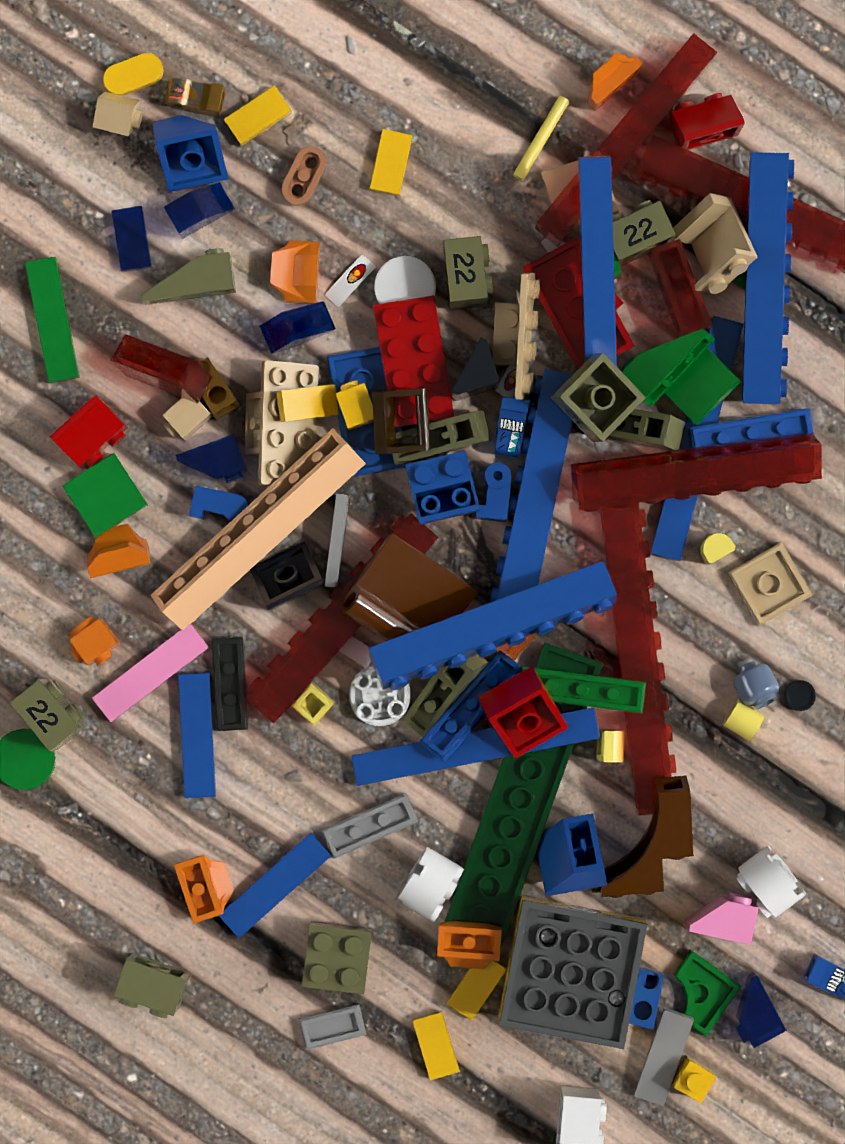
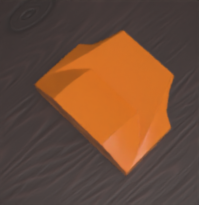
M616 52L593 73L588 104L595 111L599 109L641 71L643 63L637 57H628Z
M289 241L286 246L272 251L270 285L283 294L286 303L317 304L320 242Z
M129 524L115 526L98 538H95L93 547L87 555V569L90 578L151 563L147 540L140 537Z
M203 854L174 864L193 924L222 915L226 903L235 894L225 862L211 860Z
M476 922L439 923L437 956L444 957L450 967L484 969L492 960L499 961L502 927Z

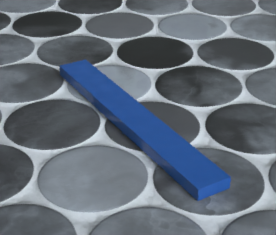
M610 155L578 157L584 358L586 362L593 354L604 353L617 367Z
M713 316L709 334L715 340L708 346V349L731 371L744 324ZM723 401L698 425L694 424L686 416L679 452L676 453L650 554L681 561L708 456L693 459L688 428L716 424Z
M595 708L563 713L562 716L569 728L528 752L601 738ZM492 727L472 731L445 763L424 748L420 742L352 755L351 757L357 786L513 755L497 731Z

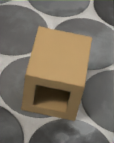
M104 91L97 100L93 128L129 136L135 128L139 129L142 121L143 111L138 110L140 100Z
M191 391L186 393L162 415L168 421L163 426L175 439L181 436L185 441L213 417Z

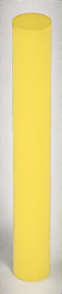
M558 97L514 171L513 176L521 181L525 179L570 102L565 97Z

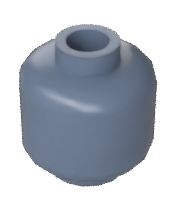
M751 661L738 669L740 674L736 676L733 684L746 706H754L755 709H760L777 699L776 694L780 686L767 664L756 665L755 661Z

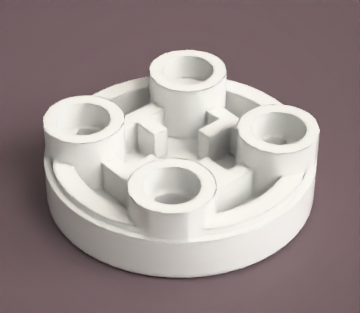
M411 256L393 258L386 262L376 275L374 284L376 299L379 304L435 296V277L427 264L420 259Z
M373 665L361 670L353 679L349 689V701L354 713L365 723L374 726H386L398 721L405 714L410 704L411 691L409 684L398 690L392 691L390 688L382 690Z

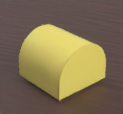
M716 533L704 539L700 547V553L705 563L710 565L733 552L736 546L727 535Z
M311 682L291 706L315 726L334 705L335 701L316 684Z
M737 699L722 726L750 741L761 726L765 715L751 706H746L741 700Z
M599 730L601 738L597 739L596 760L600 762H624V731Z

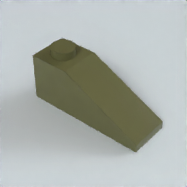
M223 248L206 250L205 255L196 257L141 295L142 302L145 305L236 293L232 257L229 252H224Z
M634 409L608 437L648 447L679 452L685 422L672 415Z
M473 411L430 423L431 450L392 453L395 465L489 442L491 438L484 411ZM417 427L396 433V444L418 443Z
M478 655L467 658V662L459 667L449 668V666L438 669V673L431 677L402 720L424 737L484 669L488 661L483 657L480 658Z

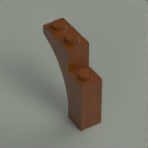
M686 775L655 778L656 800L648 828L640 841L627 855L604 868L607 885L600 886L602 897L619 898L631 894L651 895L655 892H664L662 859L680 860L684 857L694 856L691 793Z

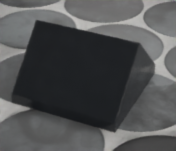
M482 337L478 341L452 390L451 398L455 401L499 387V378L487 340Z
M305 541L250 569L269 611L325 585V581Z

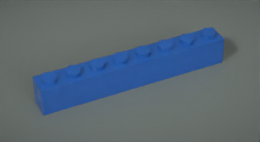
M751 152L749 158L747 234L758 258L748 266L745 281L742 403L780 404V397H786L787 379L781 378L782 366H787L788 348H782L783 335H788L789 317L783 316L784 304H789L790 285H784L785 273L791 272V254H785L786 241H792V223H787V210H793V191H788V179H794V160H789V153Z
M545 368L543 376L537 375L533 393L539 394L537 406L531 405L527 423L533 424L531 436L525 435L521 453L527 454L525 465H518L515 483L520 484L518 496L512 495L508 513L513 514L514 518L512 527H505L502 544L508 546L506 556H499L496 574L501 575L499 587L493 586L490 603L539 584L572 420L550 397L573 374Z
M604 561L370 647L369 657L382 690L390 688L392 691L398 690L408 685V680L420 677V679L430 678L438 673V669L443 667H459L467 662V658L478 655L480 658L486 657L496 652L497 647L508 644L509 647L518 645L526 640V636L537 633L538 636L545 635L553 631L555 625L563 622L570 625L581 621L584 618L583 615L595 611L596 614L606 612L613 607L612 604L616 602L618 594Z

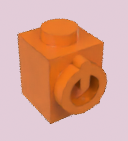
M91 616L69 632V635L72 637L69 641L73 645L70 651L80 664L85 662L87 665L95 663L97 666H100L113 656L110 651L121 644L103 618L96 620L94 616Z

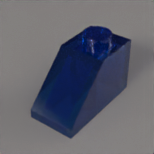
M220 182L190 191L164 206L182 239L235 210Z
M324 301L281 312L259 325L271 354L294 348L336 329Z
M234 434L175 455L179 463L219 482L225 480L226 484L243 479L242 473L248 471Z
M755 972L748 974L735 1016L739 1022L735 1029L743 1044L749 1041L751 1046L755 1048L787 1030Z

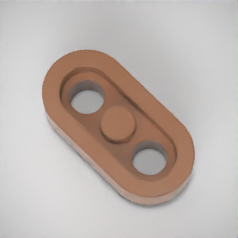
M308 146L298 152L282 184L283 197L290 205L303 206L312 198L327 165L326 157L319 148ZM307 160H316V167L313 169L307 168L305 165ZM296 186L302 187V195H293V188Z

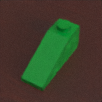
M702 328L630 358L623 365L622 373L646 397L643 402L652 407L715 339Z

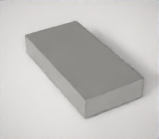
M359 1003L299 1018L306 1050L367 1034Z

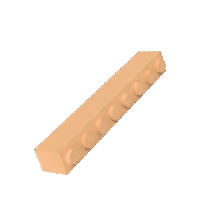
M332 428L150 596L162 613L184 631L366 463L340 434Z

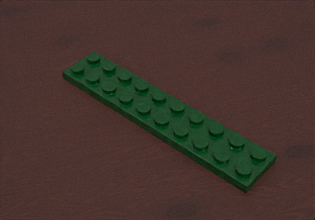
M544 642L535 668L599 676L603 663ZM555 702L561 714L587 709L588 707ZM574 744L524 753L516 759L513 756L503 757L445 922H476L502 927L501 951Z

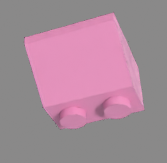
M730 892L729 897L720 896L684 919L683 926L689 932L751 945L759 908L751 902L752 899L748 898L747 895Z

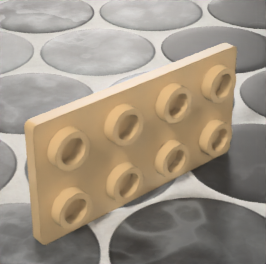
M535 273L521 274L520 303L495 302L492 359L494 364L517 366L515 399L517 400L528 397L530 391H534L535 373H530V362L532 360L535 361L537 350L536 342H532L533 329L537 330L538 311H533L534 299L539 298L540 280H535Z
M270 360L263 361L261 391L246 394L244 455H259L258 483L261 485H271L316 444L317 418L280 422L276 391L318 386L319 367L317 365Z

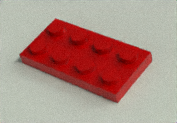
M576 237L522 268L525 273H535V280H540L539 300L578 370L585 363L581 244ZM615 310L617 357L634 348L635 345Z
M435 296L373 305L386 387H426L428 392L429 422L455 417ZM415 396L394 397L395 428L417 424Z

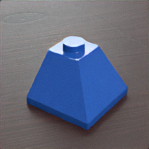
M184 115L153 121L155 142L169 192L229 179L216 125Z

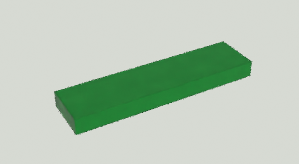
M50 257L25 262L48 383L80 378L57 258Z
M522 666V671H524L525 669H527V668H529V667H523V666ZM534 668L554 702L643 714L646 682Z

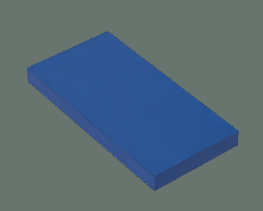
M380 347L327 356L331 383L335 384L336 393L341 391L340 386L357 380L359 385L365 383L372 401L373 391L387 388ZM337 400L339 412L337 416L341 437L366 463L352 477L406 468L405 465L409 464V462L395 465L392 454H375L374 422L349 431ZM402 427L395 428L396 433L403 431Z

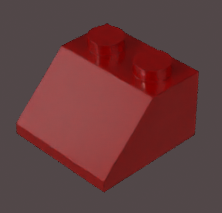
M716 93L705 97V102L693 105L690 101L674 107L675 111L671 112L669 120L679 153L739 135L745 122L732 95L723 97L722 93Z
M95 395L59 427L50 438L80 468L83 469L85 466L91 468L102 459L103 455L101 452L108 445L114 447L125 438L126 434L124 431L128 427L100 397Z
M533 666L478 697L488 720L515 759L569 728Z

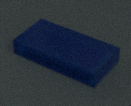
M137 206L112 210L121 272L152 268L143 207Z

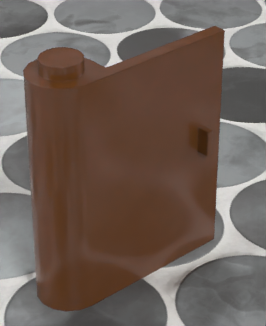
M391 532L346 595L340 610L342 614L382 640L389 641L464 613L479 591Z

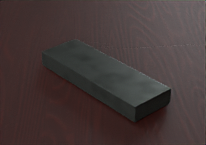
M243 637L212 639L217 731L248 730Z

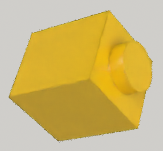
M356 380L340 386L341 391L335 394L348 430L350 431L374 422L373 404L365 383L359 385Z
M686 1055L674 1075L672 1085L675 1089L701 1104L717 1076L712 1070Z

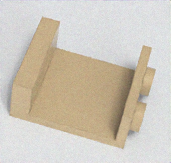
M709 193L673 227L676 234L674 241L691 244L703 270L704 276L694 284L696 291L712 294L724 291L733 279L745 272L748 266L758 258L734 203L729 197Z

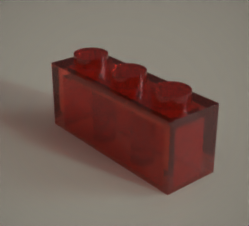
M678 239L651 249L648 256L678 337L680 338L702 328L705 331H709L712 323L700 291H696L694 288L696 280L681 240Z
M127 334L123 336L110 359L127 377L197 404L213 378L198 361Z

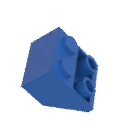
M466 451L405 465L419 525L480 511Z
M593 813L562 819L542 834L537 847V853L546 897L607 885Z

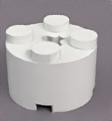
M767 845L738 867L740 873L737 874V880L747 893L750 891L755 893L758 897L756 904L767 918L771 915L777 918L805 897L806 892L803 888L797 891L796 888L798 886L795 883L798 880L777 853L772 857L769 853L772 852V848Z
M426 847L409 873L410 875L406 883L400 889L396 901L424 918L435 922L443 908V903L446 899L449 900L453 894L457 881L464 869L443 855Z

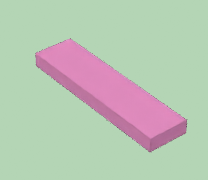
M190 624L184 631L180 630L92 697V699L111 723L210 647L195 627Z

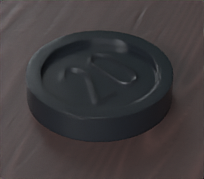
M796 680L787 686L784 698L791 709L805 711L814 704L816 692L809 682Z

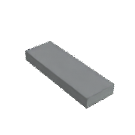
M336 494L325 587L337 588L339 584L349 497L344 494Z
M405 793L321 830L333 859L419 821Z
M664 1007L634 1092L635 1097L664 1106L693 1025L694 1017Z

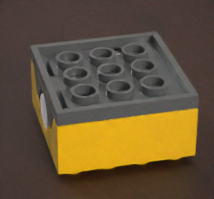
M521 895L498 1014L499 1026L624 1049L648 924L643 918Z

